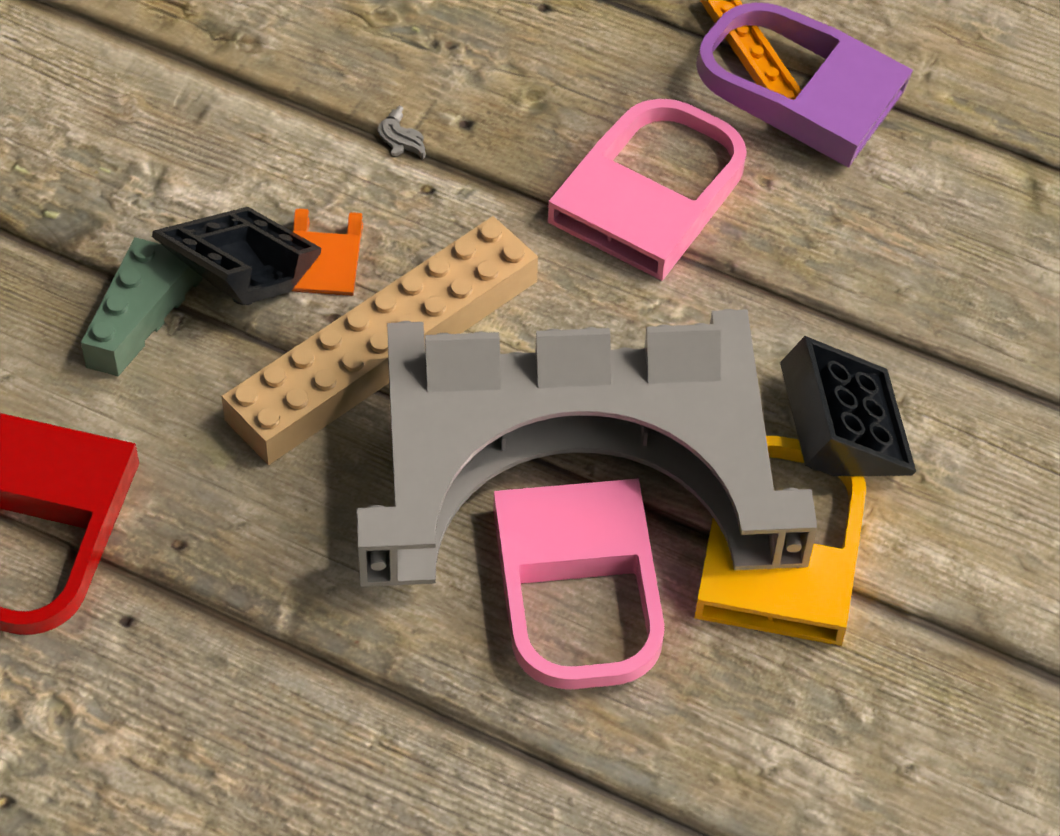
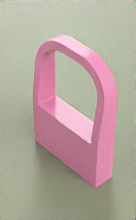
M653 99L638 103L631 107L595 144L549 200L548 223L663 281L740 181L746 158L745 142L731 125L690 104L671 99ZM657 121H673L688 126L718 141L726 148L731 157L730 162L695 201L613 160L640 128Z
M639 478L494 491L493 512L512 648L520 667L534 680L559 689H583L621 685L634 681L646 674L655 665L660 656L664 636V620ZM622 574L636 575L648 635L646 644L636 655L621 662L569 667L547 661L532 647L527 633L521 590L522 583Z

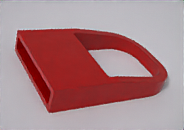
M0 413V509L86 529L69 579L60 595L48 605L36 610L16 611L0 607V631L18 635L44 633L62 625L78 611L87 594L139 466L136 443Z

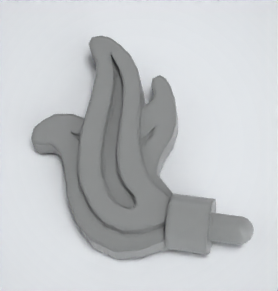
M398 106L390 112L388 118L379 124L378 133L381 139L393 148L391 150L392 156H399L403 150H407L424 159L426 156L423 144L424 136L415 129L400 126L399 123L403 118V107Z

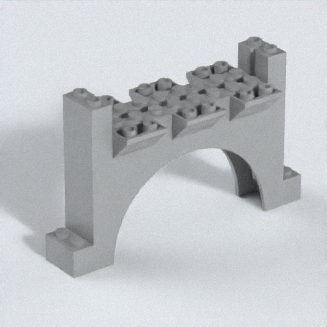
M747 309L712 311L710 324L697 323L694 325L676 326L663 324L646 327L645 344L642 349L620 348L611 350L610 328L588 327L584 329L536 331L535 353L511 352L509 354H500L499 332L439 333L436 335H425L424 342L423 322L401 321L398 323H387L395 507L372 505L367 508H357L360 587L435 584L436 564L444 534L457 511L477 489L501 472L518 464L549 455L574 452L599 453L631 459L650 466L680 483L707 508L717 522L729 547L734 570L809 566L817 532L812 489L786 488L774 491Z

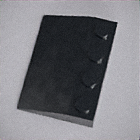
M804 336L780 362L805 466L831 476H912L916 472L888 369Z

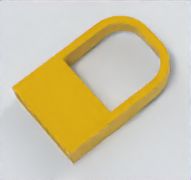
M766 436L769 458L804 463L799 439ZM838 476L844 483L849 496L843 546L841 549L814 544L808 567L734 570L726 539L713 518L694 619L842 646L848 622L865 503L866 482L864 476Z

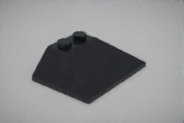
M250 207L157 229L152 233V238L240 305H251L254 302L274 298L277 295L292 291L319 257L322 249Z

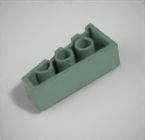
M134 237L81 341L86 368L119 376L144 348L145 340L152 332H158L164 325V318L174 307L178 308L183 303L185 294L191 287L196 288L203 280L202 276L163 245Z

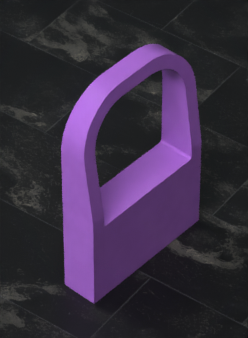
M769 3L742 4L725 12L703 38L696 59L697 71L702 82L714 94L848 168L902 96L913 72L909 67L836 28L782 6ZM753 25L768 28L826 60L796 99L791 100L784 95L727 72L715 61L713 51L732 30L742 26Z

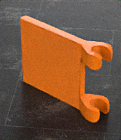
M297 208L294 215L293 232L322 249L319 257L292 291L354 296L359 250L363 233V214L357 212L349 213L347 234L308 232L310 226L309 210Z

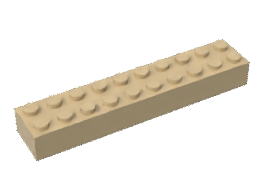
M494 216L490 217L222 395L224 420L269 466L389 383L387 323H398L401 321L423 322L424 342L425 335H436L439 333L462 334L537 282L538 256Z

